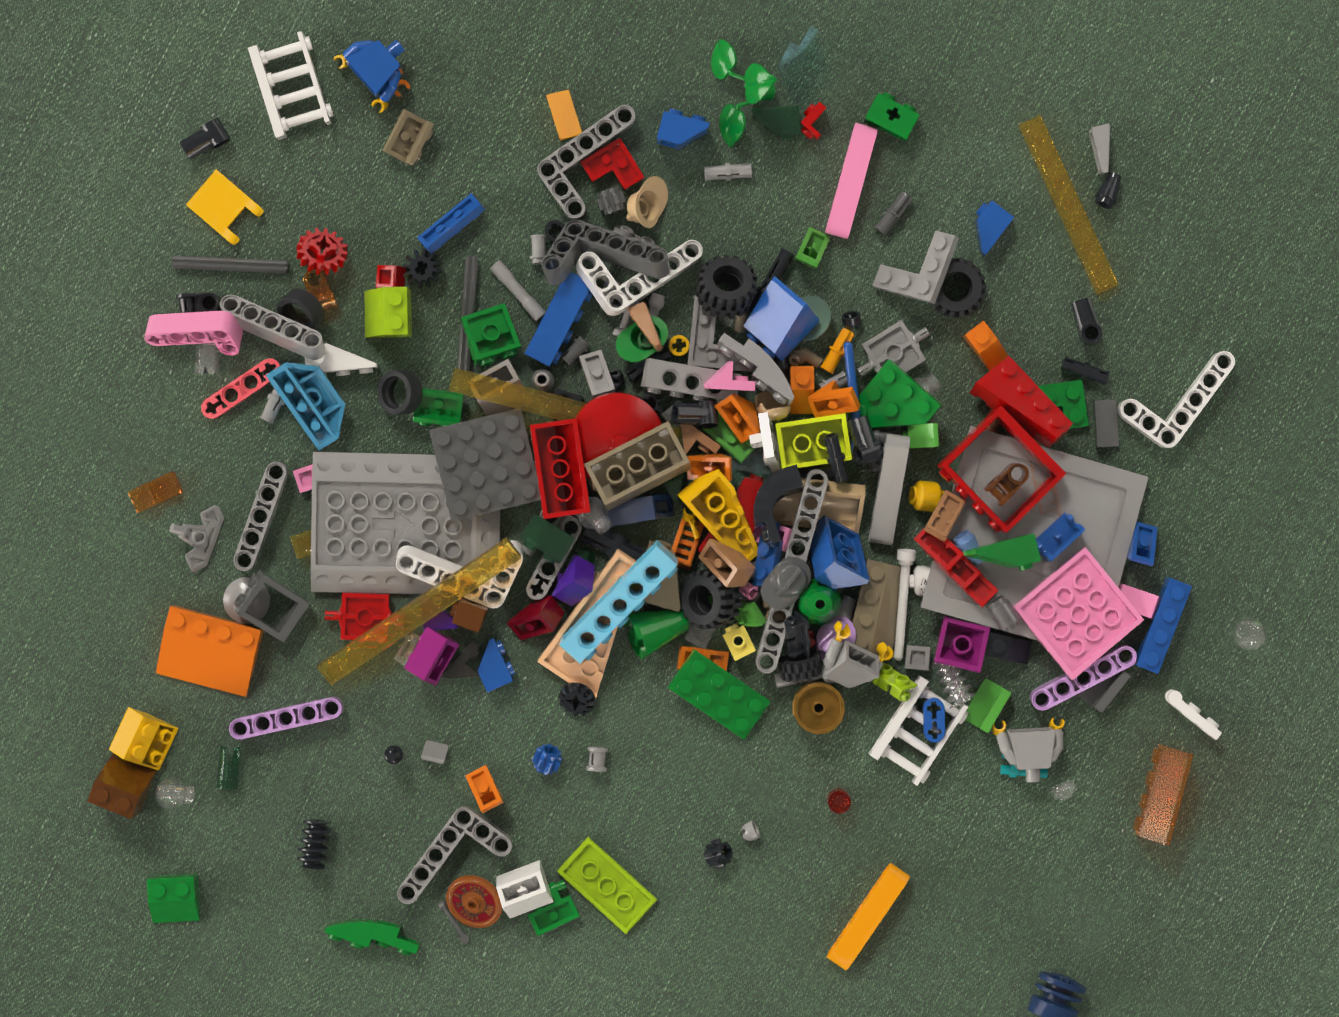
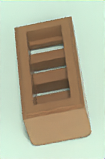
M641 302L627 308L631 318L658 352L662 351L663 347L646 303Z

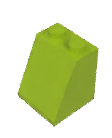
M382 287L364 291L365 338L412 337V291L408 287Z

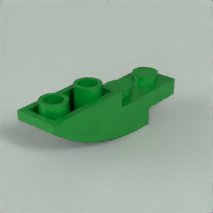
M354 919L340 921L327 925L324 933L329 934L328 938L340 942L342 939L350 941L351 946L359 949H364V946L369 948L373 939L376 940L375 944L381 947L389 948L390 945L398 948L399 953L411 956L412 953L416 954L421 943L399 935L401 925L380 920Z

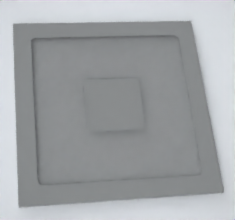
M974 426L969 427L968 434L975 428ZM984 430L963 451L957 471L959 477L1003 522L1050 476L1015 438ZM1041 446L1067 474L1007 533L995 532L988 524L990 520L984 514L980 516L972 508L974 503L967 497L964 499L966 503L947 538L955 545L954 537L965 530H969L975 534L979 547L1032 533L1037 538L1064 512L1073 515L1074 521L1077 524H1081L1086 530L1055 559L1045 561L1040 555L1041 561L1032 563L1033 568L1019 571V567L1008 568L985 561L976 565L975 567L982 572V575L999 590L983 608L966 594L933 560L920 607L1000 630L988 612L990 609L987 605L1003 595L1014 606L1083 547L1087 548L1119 588L1148 477ZM1010 463L1025 465L1029 470L1028 480L1008 502L1000 506L998 504L999 501L989 491L986 492L984 488ZM1015 467L1012 470V478L1018 480L1022 476V470L1019 467ZM954 484L952 493L962 498L955 490L957 486ZM1021 618L1018 620L1019 625L1008 631L1009 633L1038 640Z

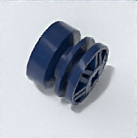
M1040 971L1038 977L1046 981L1047 984L1036 982L1035 986L1044 991V994H1032L1027 1009L1041 1017H1077L1079 1011L1070 1006V1003H1082L1083 998L1074 994V992L1085 994L1087 987L1066 975Z

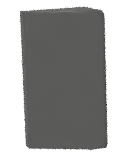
M1116 399L1092 401L1095 448L1119 446Z

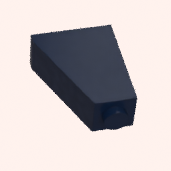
M671 493L631 499L610 511H607L605 505L602 504L601 518L605 523V527L675 516Z

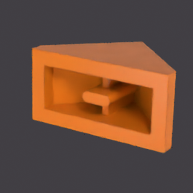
M732 393L715 405V408L741 444L749 439V435L760 432L754 403Z
M723 454L687 456L692 469L687 471V480H694L719 469L728 481H732L731 457Z

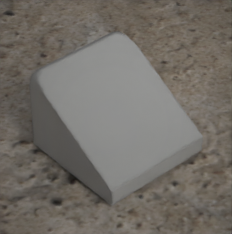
M427 740L421 758L422 760L443 764L449 747L447 744Z

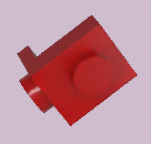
M820 101L816 106L812 103L804 111L803 114L806 117L800 123L802 127L800 131L810 140L812 138L818 140L821 136L812 127L814 122L826 110V107Z

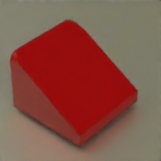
M377 265L375 288L405 287V277L403 274L406 273V269L394 265Z

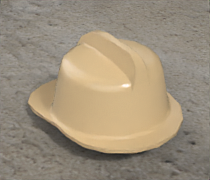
M657 176L649 177L643 183L640 190L629 197L627 201L628 214L626 216L628 221L640 223L645 228L655 226L668 201V189L663 179Z

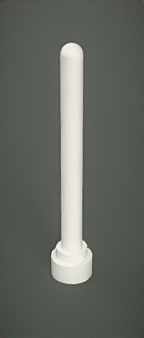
M897 549V560H899L901 565L894 658L898 661L902 660L904 653L910 565H913V561L916 560V550Z

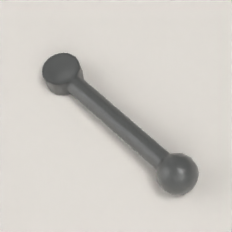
M441 901L438 904L439 909L444 911L460 935L461 943H468L469 936L463 933L447 909V903Z

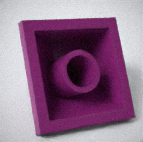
M944 616L937 640L934 662L980 673L990 627Z

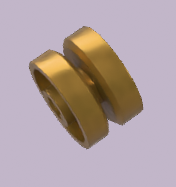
M813 681L801 686L795 693L792 702L793 715L798 724L807 732L814 734H826L836 729L845 713L844 700L839 691L831 684L822 681ZM816 704L823 705V709H820L819 712H816L814 707Z

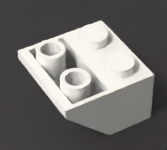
M541 860L501 874L496 878V888L500 902L509 918L554 902Z

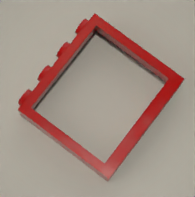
M997 406L937 465L941 469L939 474L947 482L952 481L957 486L955 490L962 498L966 499L968 497L974 503L972 508L980 516L984 514L990 520L988 522L989 526L997 533L999 531L1007 533L1067 474L1002 406ZM996 419L1050 475L1004 522L949 466Z

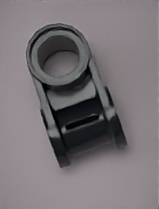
M206 292L176 295V299H179L180 313L221 311V297L217 294ZM213 297L216 305L213 309L208 310L206 308V301L208 298Z

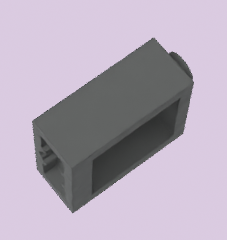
M259 570L257 574L254 573L248 580V588L244 594L240 593L236 598L234 610L241 617L284 643L310 603L301 595ZM264 583L294 600L276 628L271 627L246 611Z

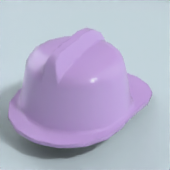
M836 616L818 630L815 646L822 661H824L832 638H836L837 634L834 630V625L837 621L841 622L842 630L848 624L851 631L850 636L843 639L842 642L847 640L855 644L856 629L848 618Z

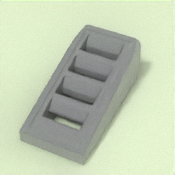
M1110 123L1092 127L1089 130L1100 175L1106 174L1109 169Z

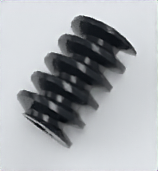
M318 819L303 820V823L308 825L309 828L301 829V832L306 834L307 837L301 838L300 841L306 844V846L298 848L300 852L304 853V856L297 857V860L303 863L300 865L301 867L324 870L325 865L320 861H325L327 856L321 852L328 851L329 847L323 843L330 841V838L325 834L331 832L332 829L326 825L331 824V822Z

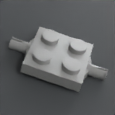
M900 320L861 344L868 355L869 362L857 368L858 372L868 368L860 373V375L863 377L873 370L878 373L889 359L893 360L905 372L925 361L926 359L920 350L918 342L930 336L929 332L920 336L927 331L926 327L913 334L906 328L903 321Z

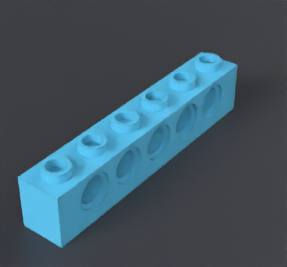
M657 540L560 638L559 645L579 664L584 659L587 661L591 659L597 651L595 648L600 643L605 644L612 637L613 634L611 632L617 626L621 628L628 621V615L633 610L638 611L644 605V599L649 593L654 595L661 587L660 582L665 577L669 579L678 570L676 567L678 565V558ZM654 566L659 569V573L651 575L646 569ZM633 583H639L643 589L633 591L630 586ZM618 599L624 600L627 605L623 608H619L615 606L614 602ZM607 616L610 622L602 624L598 621V618ZM589 632L594 635V638L592 640H585L582 634Z

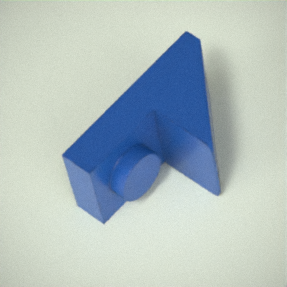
M1136 521L1127 554L1129 560L1153 566L1158 527Z

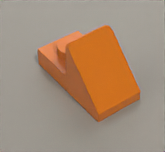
M836 380L831 381L814 392L807 399L815 418L859 411L861 406L853 387L839 389Z
M486 765L465 775L482 813L503 803V795L497 788Z

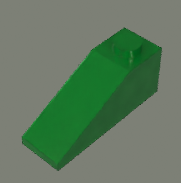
M1034 533L963 551L964 556L1008 568L1019 567V571L1033 568L1032 563L1041 561Z

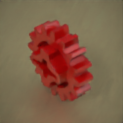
M315 228L314 233L308 230L306 231V237L301 235L300 241L297 242L296 257L301 259V266L308 265V272L315 269L316 275H319L321 271L329 275V270L336 273L338 272V266L343 268L344 262L347 259V244H343L344 238H336L337 232L335 231L329 234L327 228L323 232Z

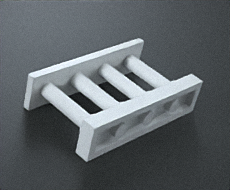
M302 31L297 32L300 41L266 52L264 50L260 51L257 45L248 48L272 128L278 140L287 138L286 131H289L291 127L323 117L325 123L329 125L332 124L330 118L334 117L330 103H325L309 50H313L310 37H305ZM303 50L307 64L274 74L271 72L267 73L265 64L269 60ZM310 73L314 86L283 96H274L272 86H275V83ZM317 95L320 109L288 119L285 117L281 118L279 109L282 108V105Z
M920 675L914 682L918 686L909 691L911 694L910 699L907 702H901L868 753L876 760L880 756L883 758L887 757L915 775L912 782L917 786L920 782L924 783L930 774L928 769L956 725L958 723L962 724L969 714L966 711L968 706L962 703L958 709L930 691L927 686L929 681ZM918 698H938L944 704L945 712L953 716L945 728L944 738L937 742L933 748L904 730V726L901 725L906 717H911L923 725V714L916 710L917 707L914 706ZM932 721L931 731L938 734L941 730L937 729L936 722ZM899 737L928 757L922 766L918 767L890 749L891 746L888 744L891 739Z

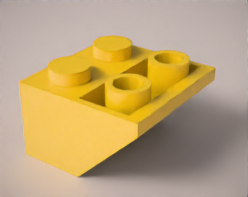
M128 707L109 750L124 760L159 771L179 728L148 713Z

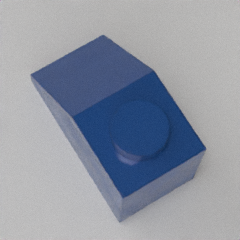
M992 200L988 205L983 203L976 212L979 216L975 221L979 252L983 257L1014 218Z

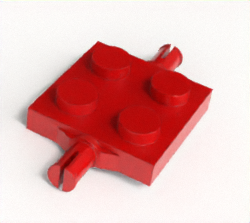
M342 593V605L339 611L325 610V615H334L325 616V620L339 621L341 627L340 640L388 641L390 624L405 623V619H396V617L405 618V613H391L389 607L390 594Z

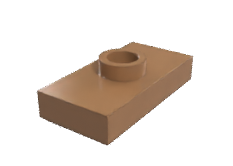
M945 490L924 531L945 541L966 500Z

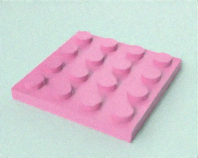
M1086 547L1080 549L1013 606L1024 623L1071 680L1075 679L1144 620Z

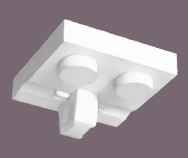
M768 412L760 413L758 415L761 430L760 433L749 435L750 445L752 448L763 447L765 466L769 465L772 473L781 469L775 427Z

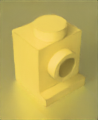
M735 623L725 628L726 633L723 634V637L735 661L756 651L744 625L739 626L738 623ZM740 636L743 639L741 645L734 643L735 637Z

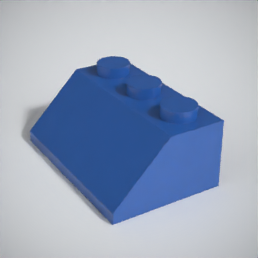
M823 515L817 521L809 549L815 579L820 584L827 585L832 589L867 584L870 580L860 535Z

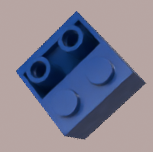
M669 109V112H663L657 144L680 150L707 134L710 123L706 122L705 117L692 115V118L683 116L682 111Z

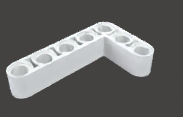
M688 240L668 253V260L673 261L677 269H670V273L664 278H658L656 283L651 282L647 275L638 273L619 286L600 258L593 252H585L580 256L576 264V271L602 309L610 316H617L694 265L701 257L703 248L698 241ZM685 249H693L696 257H689ZM588 260L592 262L593 269H586L582 261ZM596 280H604L607 284V288H599L596 284ZM628 287H637L639 295L631 294ZM609 299H617L620 302V307H612Z
M1227 351L1215 353L1165 421L1135 399L1121 401L1117 407L1118 415L1162 448L1174 447L1233 369L1235 358ZM1220 356H1224L1228 360V365L1225 369L1220 368L1217 364ZM1207 374L1211 375L1214 379L1212 387L1204 385L1203 379ZM1193 393L1200 397V403L1197 406L1191 405L1189 401ZM1127 403H1131L1135 408L1132 416L1124 413V406ZM1178 412H1182L1186 416V422L1183 425H1179L1175 420ZM1146 417H1150L1153 420L1154 424L1151 430H1146L1143 427V420ZM1164 431H1169L1172 434V441L1169 444H1165L1161 439Z
M511 540L506 542L498 555L489 577L408 545L398 550L396 567L403 574L494 609L503 604L523 561V547L518 541ZM513 551L518 555L516 557H509L507 553ZM410 557L413 561L407 563L402 561L401 558ZM429 565L434 567V570L426 571L423 567ZM507 572L509 575L506 577H500L498 573ZM453 574L456 578L449 580L445 576ZM475 583L478 587L469 588L467 584ZM494 591L499 593L500 595L497 597H491L489 593Z

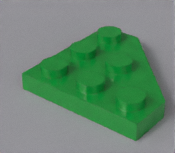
M891 359L887 360L858 396L861 405L860 416L868 415L871 428L926 424L930 422L943 406ZM851 412L846 413L851 418Z

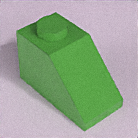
M938 423L906 425V430H902V436L910 437L909 449L939 447Z

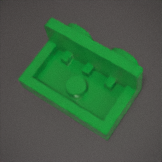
M422 388L423 396L420 405L414 411V422H418L422 426L437 424L441 425V427L461 422L464 393Z

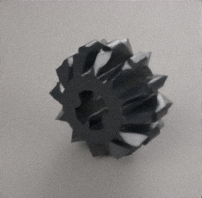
M423 249L422 256L419 255L417 250H414L413 252L416 257L414 260L411 256H406V259L411 264H403L402 267L410 269V271L404 273L403 276L405 278L413 276L409 281L410 285L415 284L418 280V289H422L423 281H425L428 288H431L429 280L432 278L436 283L439 281L434 276V273L442 274L443 271L441 269L435 268L442 263L440 260L432 262L436 257L434 252L427 258V249ZM420 263H423L424 266L428 264L429 268L425 270L426 274L424 275L416 271L420 268Z

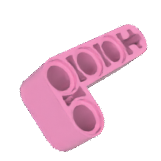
M227 311L157 314L149 317L144 339L147 343L154 346L215 343L221 353L233 356L239 353L243 330L234 315Z

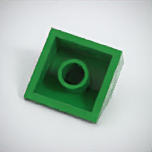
M198 873L158 875L147 878L148 905L153 923L200 920Z

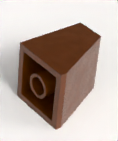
M113 753L95 779L87 802L132 819L140 814L157 770L124 760Z

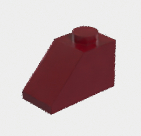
M547 596L540 600H534L511 618L507 625L520 640L553 632L565 612L552 596Z

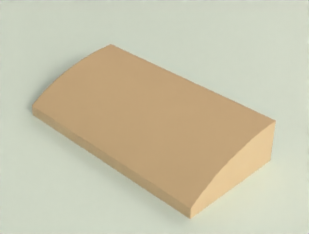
M801 477V480H802V483H803V486H804V483H805V479H806V478H802V477ZM810 479V482L813 486H820L823 480ZM828 481L818 520L825 515L859 534L866 485ZM802 492L786 496L776 503L773 508L775 522L793 526ZM812 496L807 497L804 501V506L807 509H813L817 505V499ZM803 519L799 521L798 527L810 528L811 523L809 520Z

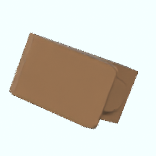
M679 424L685 454L688 453L695 442L699 444L697 448L705 454H716L721 447L694 426Z

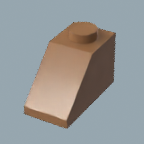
M714 539L708 540L698 556L727 588L745 586L756 569L741 552Z

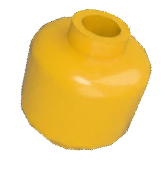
M918 481L909 490V503L917 511L934 512L944 491L941 490L937 482Z

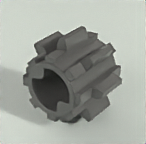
M618 187L598 193L600 199H597L600 211H604L605 216L625 209L624 203H626L623 191L619 192Z

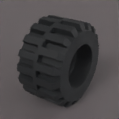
M718 255L714 257L713 261L709 259L706 261V265L702 266L698 277L696 297H698L699 305H703L702 309L705 312L710 311L711 316L715 317V315L720 316L719 319H725V317L734 319L735 315L741 317L744 311L748 312L751 305H753L757 287L756 273H753V267L751 265L747 266V261L744 259L740 261L738 260L739 257L734 256L730 258L729 255H724L723 258H720ZM719 283H729L734 285L737 290L724 291L716 285Z
M954 257L951 259L945 278L951 274L963 276L969 284V293L962 301L954 302L946 298L941 286L935 304L929 303L936 312H940L946 317L957 318L970 314L980 306L985 297V276L981 274V269L973 264L974 262L964 260L965 258Z
M710 569L692 572L689 574V577L683 580L685 585L680 586V610L684 611L683 616L685 619L689 618L688 623L695 625L698 629H711L726 626L735 621V617L740 613L738 608H741L743 603L740 601V598L743 597L742 592H739L740 587L727 588ZM709 590H710V592H711V594H712V597H713V606H712V607H711V605H710V603H709V600H708V592H709Z

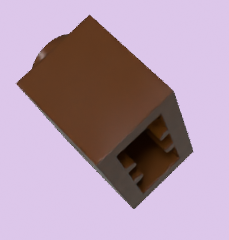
M464 597L460 600L457 599L450 612V616H453L452 623L479 632L489 607Z

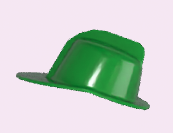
M651 315L661 345L663 346L668 338V328L662 319ZM636 323L624 329L617 337L616 351L626 361L640 362L657 352Z

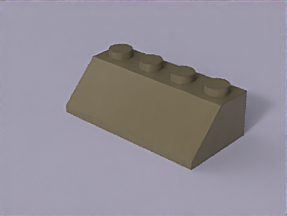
M669 421L584 464L607 511L692 469L690 461Z
M866 559L865 562L870 581L859 586L851 622L856 629L855 645L879 656L876 650L879 643L885 642L887 647L890 646L892 650L894 647L901 567Z

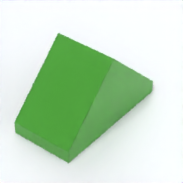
M809 227L794 260L816 270L831 236Z

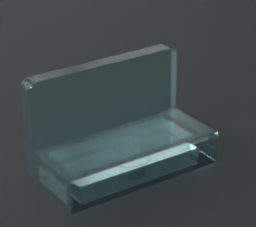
M755 449L742 465L731 457L732 469L769 476L771 473L769 465L765 466L764 451Z

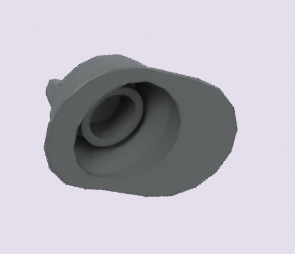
M788 557L781 560L762 584L761 595L765 603L774 609H784L791 606L810 583L811 572L809 566L798 557Z

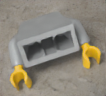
M837 621L834 625V630L837 634L836 638H832L823 661L825 666V672L822 675L823 680L827 684L837 682L847 688H852L878 678L879 671L884 665L882 662L893 657L891 647H887L885 642L879 643L876 648L879 654L877 656L847 640L842 642L843 639L850 636L851 631L848 624L842 630L841 622Z
M1052 718L1048 727L1007 729V733H1005V721L1002 720L1001 722L1002 729H996L995 724H993L992 732L996 735L1001 753L1008 763L1014 765L1018 770L1026 769V782H1039L1040 769L1051 768V763L1057 760L1063 749L1062 728L1065 724L1063 719L1059 722L1060 726H1056L1053 723L1054 718Z

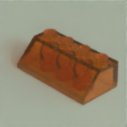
M1159 744L1158 749H1154L1151 762H1154L1153 769L1148 771L1145 784L1148 785L1146 794H1142L1139 807H1142L1140 817L1136 816L1133 830H1136L1135 834L1137 836L1170 846L1193 754Z

